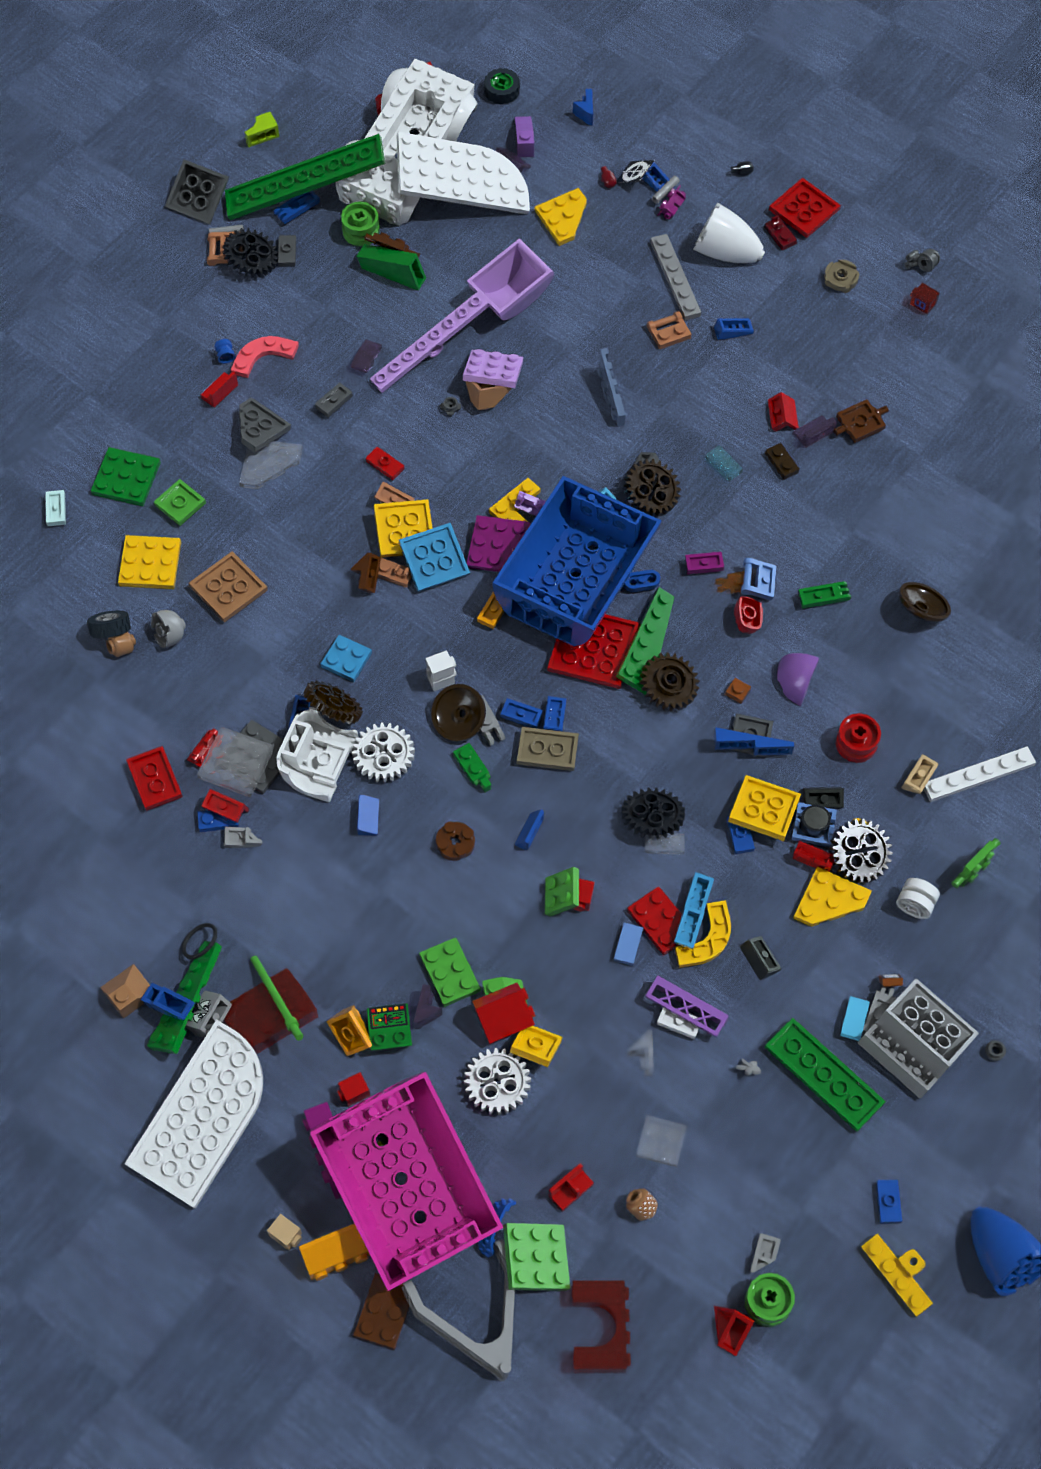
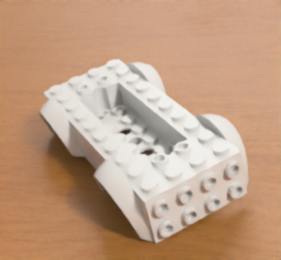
M414 59L409 68H400L393 71L389 75L383 89L381 113L365 137L368 138L379 133L382 138L385 164L335 182L339 200L345 204L359 201L367 202L377 209L379 218L398 226L407 223L420 197L399 194L398 163L395 158L397 154L396 135L398 132L410 134L412 129H416L419 131L418 135L456 142L470 114L474 113L478 106L474 98L475 84L417 59ZM359 140L350 141L346 145L357 142Z

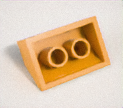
M355 1223L299 1246L310 1279H316V1281L326 1278L328 1273L335 1270L336 1272H341L354 1262L356 1264L368 1260V1256H370Z

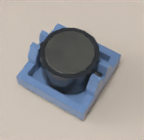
M798 802L791 840L830 848L837 810Z

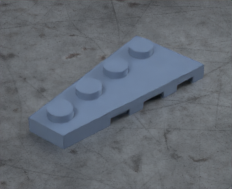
M603 348L600 349L597 374L599 378H602L603 392L607 393L606 401L608 406L612 408V419L616 420L617 426L625 425V411L620 394H617L618 388L616 378L613 379L612 364L607 362L608 349Z

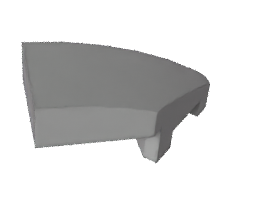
M225 827L224 848H248L262 845V840L258 839L249 827H246V829Z
M760 1233L750 1272L754 1273L776 1260L781 1239Z

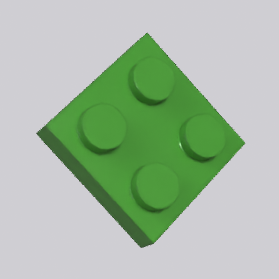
M181 479L154 501V505L179 526L206 504V500Z
M571 867L545 878V915L554 916L579 906L578 868Z

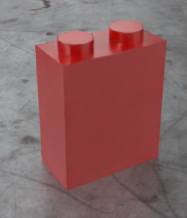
M518 982L472 1001L489 1044L535 1025L533 1017L536 1015L532 1006H528L526 1002L529 999L525 988H520Z

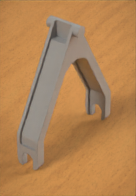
M503 1239L495 1242L493 1247L504 1270L505 1278L501 1335L495 1341L487 1344L475 1343L425 1307L412 1280L403 1283L402 1290L415 1318L495 1375L499 1381H505L511 1371L515 1290H509L505 1243Z

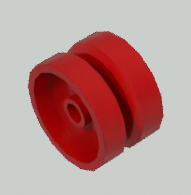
M861 713L849 715L840 724L835 742L837 751L844 759L850 762H866L877 751L881 738L880 726L869 715Z

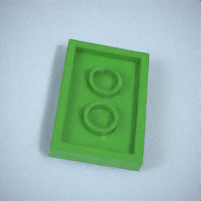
M456 937L419 952L443 1007L481 992V988Z

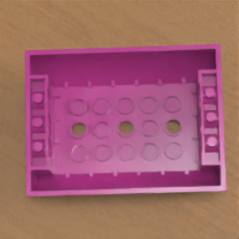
M426 1072L416 1074L325 1120L310 1131V1135L388 1291L503 1228ZM381 1133L387 1136V1143L384 1146H379L376 1143V1137ZM399 1172H403L406 1175V1181L401 1185L395 1181V1176ZM417 1211L425 1213L426 1217L422 1223H417L414 1220V1215Z

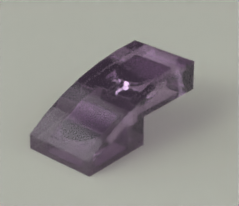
M366 339L353 359L351 368L367 373L374 365V359L381 352L382 345Z

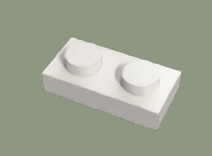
M665 1008L662 1009L657 1021V1025L694 1040L699 1030L697 1026ZM689 1014V1016L692 1017L693 1019L699 1018V1017H696V1016H694V1015Z

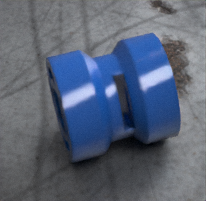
M221 339L215 343L214 347L218 353L217 357L220 363L227 364L235 359V353L232 350L233 347L230 340Z

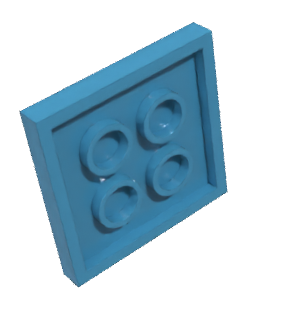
M451 523L398 541L418 592L470 575Z

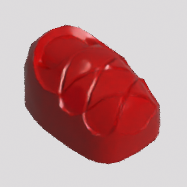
M741 596L737 600L734 607V616L740 632L753 634L761 628L763 620L761 602L746 596Z

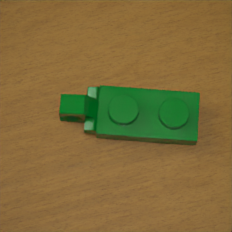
M468 743L453 751L455 759L471 783L475 784V786L479 784L485 793L490 791L492 784L489 781L491 778L489 771L471 744Z

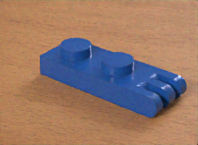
M312 190L290 199L276 208L273 213L286 224L320 203V197Z

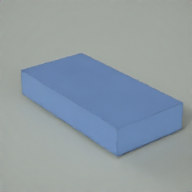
M628 923L623 924L614 957L615 962L634 965L643 927Z

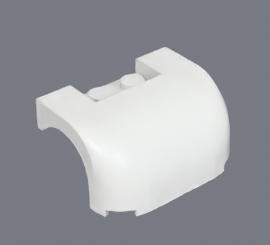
M309 707L308 710L297 714L293 719L276 758L277 767L282 778L293 789L304 795L330 803L337 787V779L349 753L352 754L353 744H356L355 738H359L357 730H343L329 724L322 718L320 711H316L314 707Z

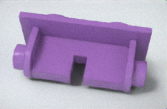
M519 491L514 507L537 516L546 501Z

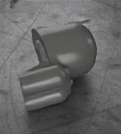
M932 248L920 254L918 250H913L906 255L907 262H905L904 266L909 269L912 266L918 265L923 271L930 272L939 264L940 254Z

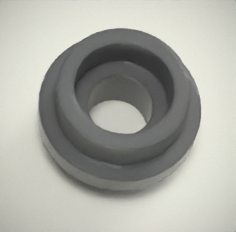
M993 1040L986 1045L985 1053L989 1059L999 1061L1004 1058L1006 1048L1002 1042ZM992 1049H997L999 1053L994 1054Z

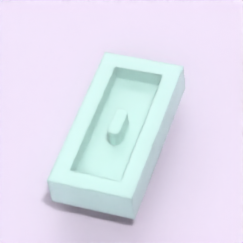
M64 490L46 492L47 526L66 525Z

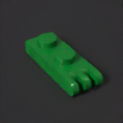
M842 581L799 589L798 595L802 609L850 600L851 595L848 594L849 589L846 588L847 582Z

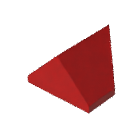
M713 1305L718 1338L717 1345L737 1356L754 1320L735 1309Z

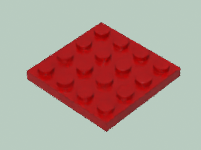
M605 614L586 643L572 646L556 639L547 671L621 689L623 681L615 676L636 634L639 622Z

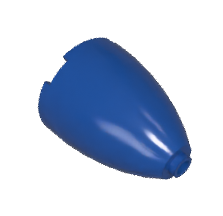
M981 1206L973 1210L970 1220L974 1248L981 1267L996 1292L1000 1296L1012 1295L1016 1293V1287H1022L1026 1283L1031 1285L1041 1276V1243L1022 1225L999 1211Z

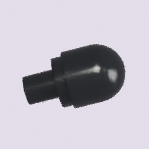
M750 161L739 162L737 166H731L730 168L731 173H738L741 176L749 175L754 170V166Z

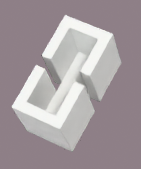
M447 650L425 658L426 674L433 691L455 684L454 676H457L454 667H456V662L453 656H449Z

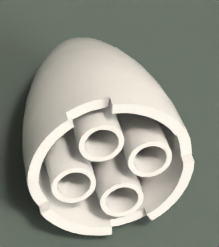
M719 203L713 208L711 216H709L693 248V250L708 257L732 263H755L757 260L761 261L765 253L761 241L748 224L734 212Z

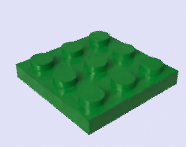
M109 447L92 486L91 494L144 506L159 469L160 458Z

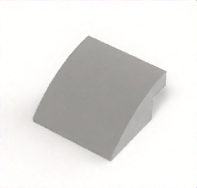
M915 979L864 1034L858 1044L921 1099L979 1033L918 979Z

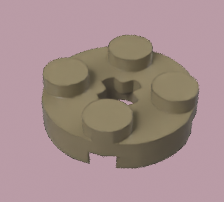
M848 260L831 262L825 269V285L834 290L848 293L857 285L859 271L856 270L855 264Z

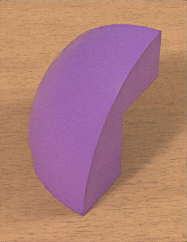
M792 653L783 656L779 662L777 680L783 688L784 695L799 706H801L808 691L810 680L818 665V657L802 653Z

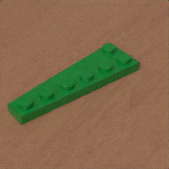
M660 587L656 589L615 676L644 695L647 692L641 691L644 685L639 683L642 679L640 677L641 669L654 655L657 657L661 653L674 601V596Z
M204 941L198 953L203 951L210 942ZM215 942L206 954L194 959L184 979L180 982L176 993L192 1000L195 1004L199 1003L201 999L200 990L208 982L210 973L221 951V945ZM192 1009L184 1021L163 1014L147 1046L152 1050L177 1054L187 1032L184 1030L187 1021H191L194 1013H192Z

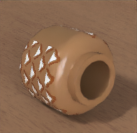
M634 1189L628 1194L626 1207L636 1219L644 1221L651 1219L655 1215L658 1203L646 1189Z

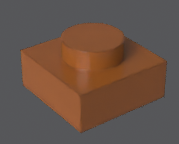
M734 678L725 695L742 704L750 692L751 686Z

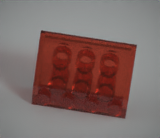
M288 968L270 977L289 1012L297 1019L299 1029L318 1018L315 1005ZM263 982L230 1001L232 1006L225 1016L224 1022L228 1027L243 1036L253 1047L256 1054L292 1033L285 1026V1020Z

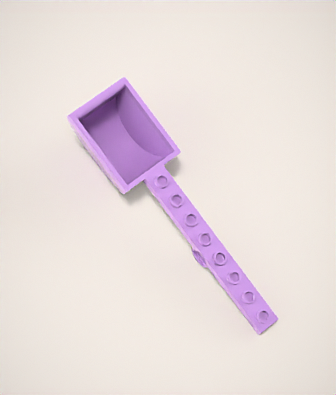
M521 239L516 240L467 280L469 287L475 292L473 296L370 378L371 382L383 393L427 356H437L443 349V343L488 307L501 320H508L518 315L545 291L553 279L554 272Z

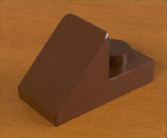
M366 553L350 569L361 575L358 589L368 593H375L381 557L372 553Z

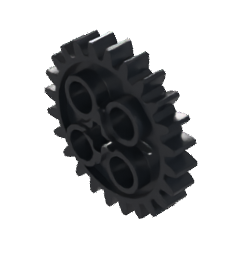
M241 228L240 232L235 230L234 234L230 233L223 245L224 260H229L228 265H234L233 270L239 269V274L245 272L246 277L248 273L251 274L252 278H254L255 274L260 278L262 274L267 276L268 272L271 273L277 264L279 252L276 251L277 246H272L274 241H268L269 236L263 237V232L257 234L256 230L251 232L249 228H247L246 232Z
M648 787L646 792L640 789L639 794L634 791L633 796H627V800H624L622 806V819H624V825H628V830L634 829V834L640 832L642 838L645 835H648L649 839L652 836H656L659 839L660 835L667 838V833L674 835V830L679 831L680 826H683L685 807H682V801H678V796L672 798V792L665 794V789L658 792V788L651 791Z

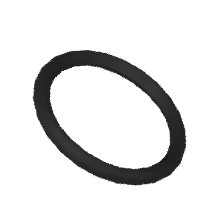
M203 923L189 932L182 944L184 957L197 959L213 947L218 934L215 925ZM201 928H212L213 938L209 945L196 955L187 954L186 945L192 935Z

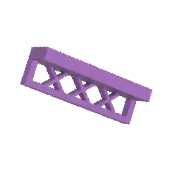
M658 975L645 996L716 1038L721 1029L725 1027L729 1015ZM656 988L665 993L666 997L658 999L652 993ZM670 999L679 1001L684 1004V1007L677 1009L672 1007ZM688 1009L695 1010L702 1017L693 1019L689 1016ZM706 1019L719 1024L715 1031L707 1026Z

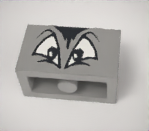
M204 990L199 1003L192 1010V1013H194L192 1020L187 1021L185 1027L196 1036L205 1038L216 1020L223 1022L232 1004L221 994Z

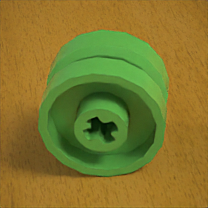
M361 201L353 202L343 209L341 222L345 240L354 246L370 245L371 242L364 240L365 235L373 236L374 232L377 234L380 232L377 209L373 205Z
M765 1273L759 1275L751 1282L745 1295L744 1306L747 1315L755 1323L764 1327H774L780 1325L789 1316L794 1306L795 1294L792 1285L786 1278L775 1273Z

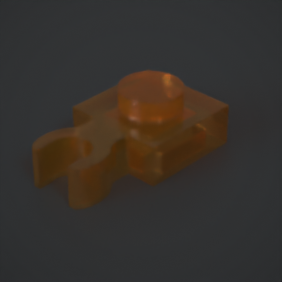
M744 571L727 574V579H716L715 585H723L717 588V592H724L726 589H730L731 593L741 592Z

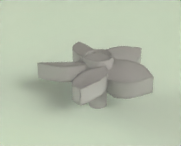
M742 1059V1065L736 1066V1069L745 1070L744 1073L747 1076L751 1073L755 1075L761 1074V1069L757 1067V1061L749 1063Z

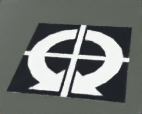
M655 160L630 161L617 179V182H639Z

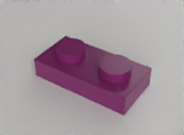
M722 551L685 555L687 574L724 571Z

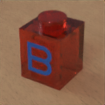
M922 282L918 288L915 287L911 292L910 304L928 314L937 304L940 293Z

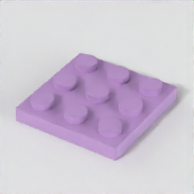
M481 349L472 350L463 373V381L515 388L524 357L516 354L506 355L500 352H485Z

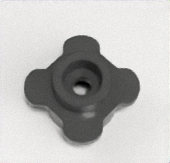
M447 397L440 404V408L445 410L447 415L452 416L455 411L461 409V404L454 397Z

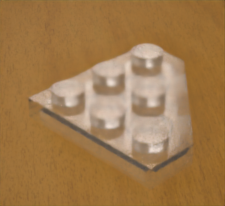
M272 441L257 452L247 448L239 482L240 487L259 489L264 486L263 483L270 479L274 480L285 473L286 469L300 464L303 451L302 444Z

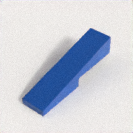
M715 727V750L753 749L754 756L792 755L794 750V742Z

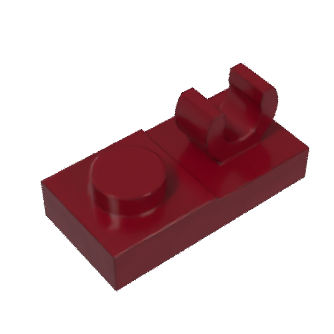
M778 215L765 223L764 228L782 251L797 244V239Z

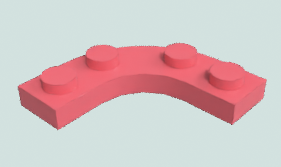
M276 336L255 339L239 351L231 368V373L234 371L237 376L248 378L256 361L266 355H277L293 360L299 343Z

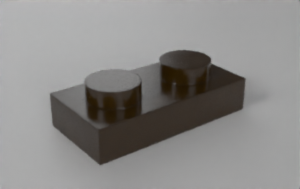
M781 443L765 450V455L783 480L799 473L800 468Z

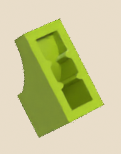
M271 112L256 116V122L253 127L245 131L248 147L279 137L278 125Z

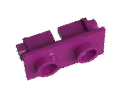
M681 185L676 189H671L667 195L669 199L661 203L659 206L661 210L657 216L663 213L666 219L673 218L678 208L686 199V194L683 191H679Z

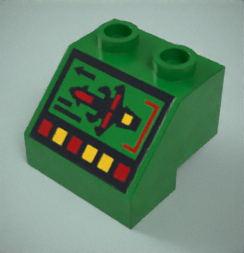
M408 1003L367 1008L369 1037L372 1043L371 1050L412 1046Z

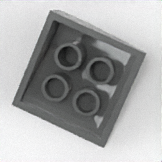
M184 159L165 207L210 225L229 177Z

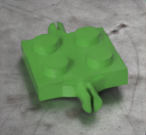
M997 838L989 841L951 882L952 886L958 888L960 885L964 887L968 882L973 883L978 877L979 871L981 869L984 871L990 865V860L995 855L993 852L1001 844Z

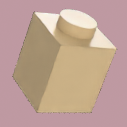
M282 1214L276 1218L267 1230L268 1235L288 1251L292 1246L295 1248L302 1239L301 1229Z

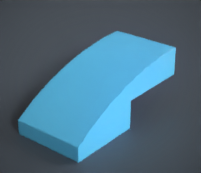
M852 996L849 997L840 1036L856 1041L861 1039L869 1001Z

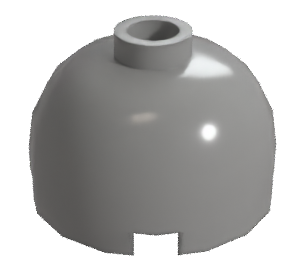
M160 610L152 613L151 627L156 629L157 633L154 634V637L160 647H171L182 639L186 625L183 618H180L177 613L171 610Z

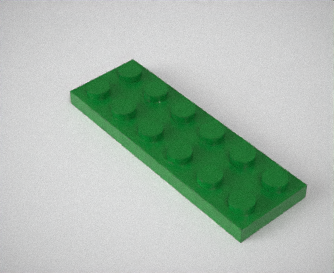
M794 1018L765 1045V1049L856 1132L886 1102Z

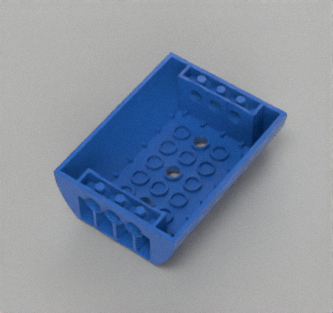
M562 476L492 582L495 597L508 616L572 646L582 645L595 632L659 529L662 520ZM594 545L597 549L590 550L588 546ZM578 572L580 576L574 577L571 573Z

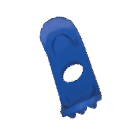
M501 1198V1201L494 1202L493 1207L500 1222L505 1212H509L510 1207L516 1205V1200ZM496 1232L478 1242L479 1250L485 1257L489 1258L494 1255L493 1245Z

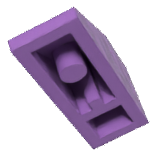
M531 116L515 117L517 157H534V134Z

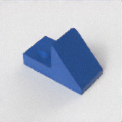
M585 89V96H582V101L573 102V114L590 126L593 125L592 89Z

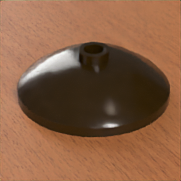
M917 582L904 583L899 589L901 603L915 617L930 622L944 621L949 617L951 607L948 601L935 589Z
M453 684L444 688L436 696L431 710L432 722L437 732L444 738L452 741H465L475 736L482 728L486 717V707L482 696L477 690L464 684ZM463 711L466 713L464 717L461 715Z

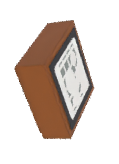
M899 974L879 975V982L884 987L902 986L903 977Z

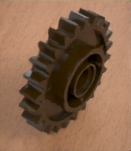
M669 652L664 656L662 653H659L657 657L654 655L651 660L645 663L646 665L641 669L640 677L642 679L639 683L644 685L641 691L647 692L644 697H651L650 703L656 702V708L662 705L664 711L667 707H669L671 712L675 708L679 711L682 707L686 708L694 701V698L698 695L696 692L700 687L697 684L700 680L695 679L698 673L692 672L694 666L689 667V661L683 662V656L677 659L676 653L672 657H670Z

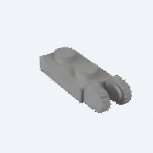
M481 695L486 707V717L480 732L491 746L494 744V739L490 732L495 731L500 741L504 740L505 736L487 701Z

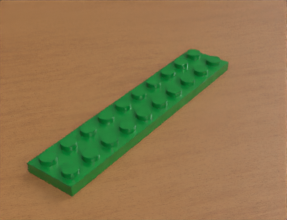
M378 133L226 189L225 197L228 218L233 220L384 165L385 159L381 136Z

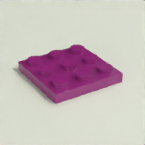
M477 515L467 559L468 568L500 572L531 525V522Z

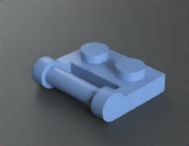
M745 558L743 560L745 569L741 593L771 601L774 598L776 566L756 559ZM752 568L756 569L755 587L751 586Z

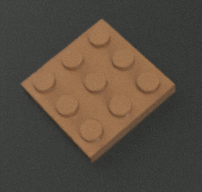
M233 551L189 582L191 589L224 623L268 591L267 586Z

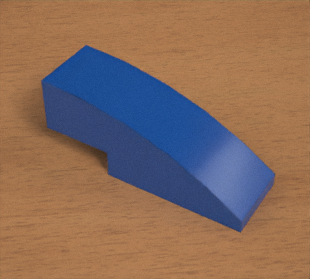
M151 983L141 998L148 1007L183 1021L195 1004L192 1000L154 983Z

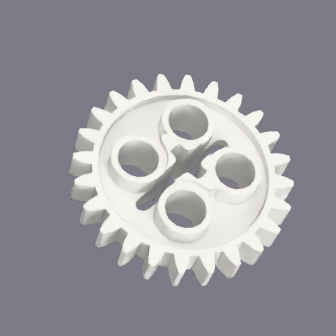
M381 723L379 728L376 724H373L372 730L366 727L367 733L360 732L361 738H355L357 744H353L354 751H352V756L355 757L353 761L354 764H357V770L362 769L363 776L368 773L369 780L375 776L376 782L380 778H383V781L386 782L387 777L394 781V775L401 778V771L407 773L406 767H412L411 761H414L413 754L415 753L413 741H410V735H405V729L399 731L398 725L393 729L391 728V723L387 727H384V724ZM383 738L387 739V741L380 742L379 740ZM395 750H400L401 752H400V753H394L393 751H395ZM369 751L374 752L372 755L366 754ZM382 763H388L387 766H380Z
M495 1048L492 1054L487 1049L486 1056L479 1053V1060L472 1058L474 1065L468 1064L467 1069L470 1072H465V1077L468 1079L464 1080V1085L469 1086L465 1089V1093H471L469 1101L475 1100L474 1107L481 1104L482 1112L489 1108L490 1115L493 1113V1110H497L498 1115H500L502 1109L508 1114L509 1107L516 1110V1103L522 1105V1098L528 1097L525 1091H530V1085L527 1084L531 1082V1077H527L530 1074V1070L524 1069L526 1062L519 1063L521 1057L513 1058L514 1054L512 1053L507 1055L505 1048L501 1053H498V1049ZM505 1065L509 1067V1071L501 1072L499 1068ZM481 1072H488L490 1076L481 1078L479 1074ZM494 1079H498L499 1081H501V1083L497 1084V1082L494 1081ZM509 1084H512L516 1087V1089L513 1091H507L505 1087ZM492 1090L496 1092V1095L494 1097H487L485 1093Z

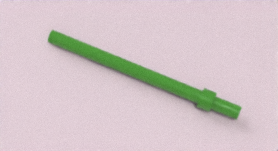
M252 956L250 961L282 1014L285 1026L293 1033L297 1041L302 1040L304 1036L299 1029L297 1019L289 1012L258 956Z

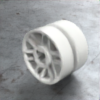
M908 878L896 904L903 912L913 917L927 919L931 916L940 892L935 886L925 880Z

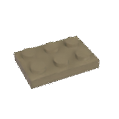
M522 727L517 764L574 771L579 733Z

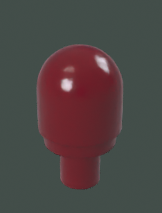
M606 166L601 167V179L605 187H615L617 180L614 173L608 170Z

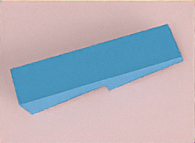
M697 872L693 875L674 939L675 944L693 950L714 878Z

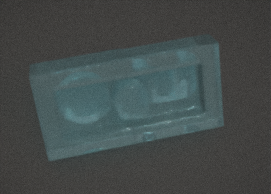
M720 445L706 454V459L728 481H731L743 472V468Z

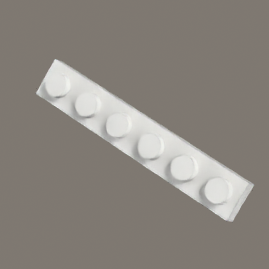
M1027 746L930 780L924 787V791L929 801L933 802L1033 767L1036 761Z

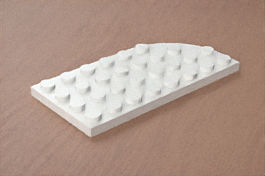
M402 132L397 133L399 194L528 215L530 211L529 194L525 180L515 165L500 153L478 145Z
M215 1021L125 1162V1165L195 1209L253 1118L261 1100L263 1090L261 1064L253 1047L243 1036L222 1022Z

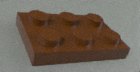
M375 1273L354 1333L355 1338L392 1350L396 1349L410 1308L402 1290L403 1283L388 1291L380 1274Z

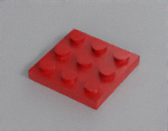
M801 178L769 206V211L778 215L781 220L808 238L840 210L841 205L807 180Z

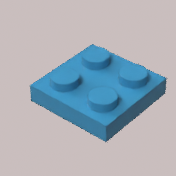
M338 635L321 662V668L355 682L371 656L372 649Z

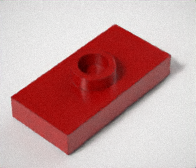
M378 446L365 458L367 463L392 480L405 469L402 463Z

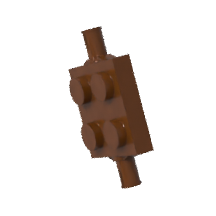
M374 232L373 236L365 235L364 240L374 245L416 253L418 258L420 257V253L409 249V246L405 244L406 242L399 238L393 240L388 234L383 232L380 234Z
M867 399L837 413L836 418L842 426L834 428V434L837 436L846 432L854 443L885 429L886 424L881 419V415L888 413L889 409L886 405L876 409Z

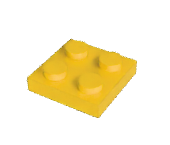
M531 1026L519 1032L511 1046L510 1053L549 1067L563 1037L536 1026Z

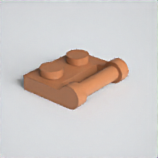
M211 232L208 234V265L215 266L216 264L228 263L229 260H224L223 245L226 237H229L230 233L234 234V232ZM217 241H221L220 255H216Z
M680 311L674 312L673 315L663 319L647 322V328L659 349L691 339L692 334L682 319ZM675 321H676V323H677V324H675V325L669 326V327H667V328H664V329H661V330H658V331H657V329H656V328H658V327H661V326H663V325H666V324H669V323H672V322H675Z

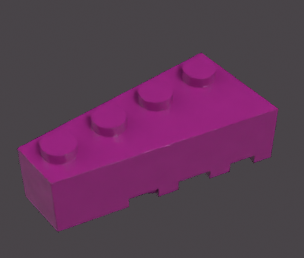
M328 1102L304 1110L306 1119H303L306 1131H310L320 1123L333 1117ZM309 1136L310 1143L312 1145V1148L314 1149L316 1148V1145L312 1137ZM318 1151L315 1157L318 1165H323L324 1167L321 1174L325 1184L330 1183L336 1199L342 1198Z

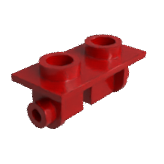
M216 729L208 730L187 760L203 769L225 739L218 735L219 732Z
M799 841L792 858L811 867L822 868L830 872L835 858H830L833 854L802 841Z

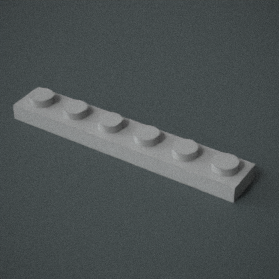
M668 235L652 237V247L684 320L701 317V310Z

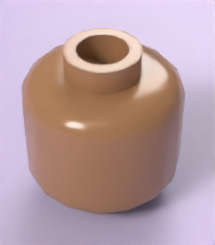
M129 632L119 636L108 637V640H106L109 653L116 657L132 653L134 645H136L135 637L129 634Z

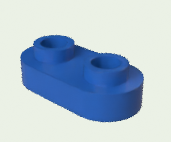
M655 570L632 572L624 583V588L629 592L655 589L660 584V574Z

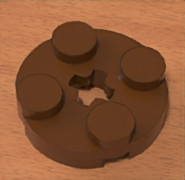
M446 822L436 835V845L440 854L451 861H458L465 856L468 857L475 847L474 831L461 822ZM459 838L461 842L453 845L451 839Z

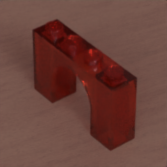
M625 1280L572 1282V1307L602 1308L613 1317L616 1325V1333L607 1344L597 1347L573 1348V1373H626L627 1367H631V1353L626 1352V1344H630V1331H626V1322H630L629 1309H625V1300H629V1287H625Z

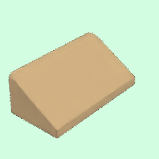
M922 754L901 788L921 794L939 764Z

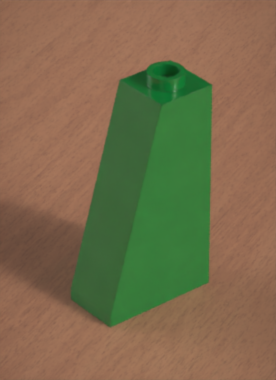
M364 244L358 252L357 259L361 268L415 290H419L426 279L416 253Z

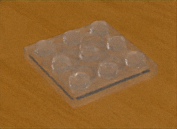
M221 726L197 773V778L251 797L275 747L272 744Z

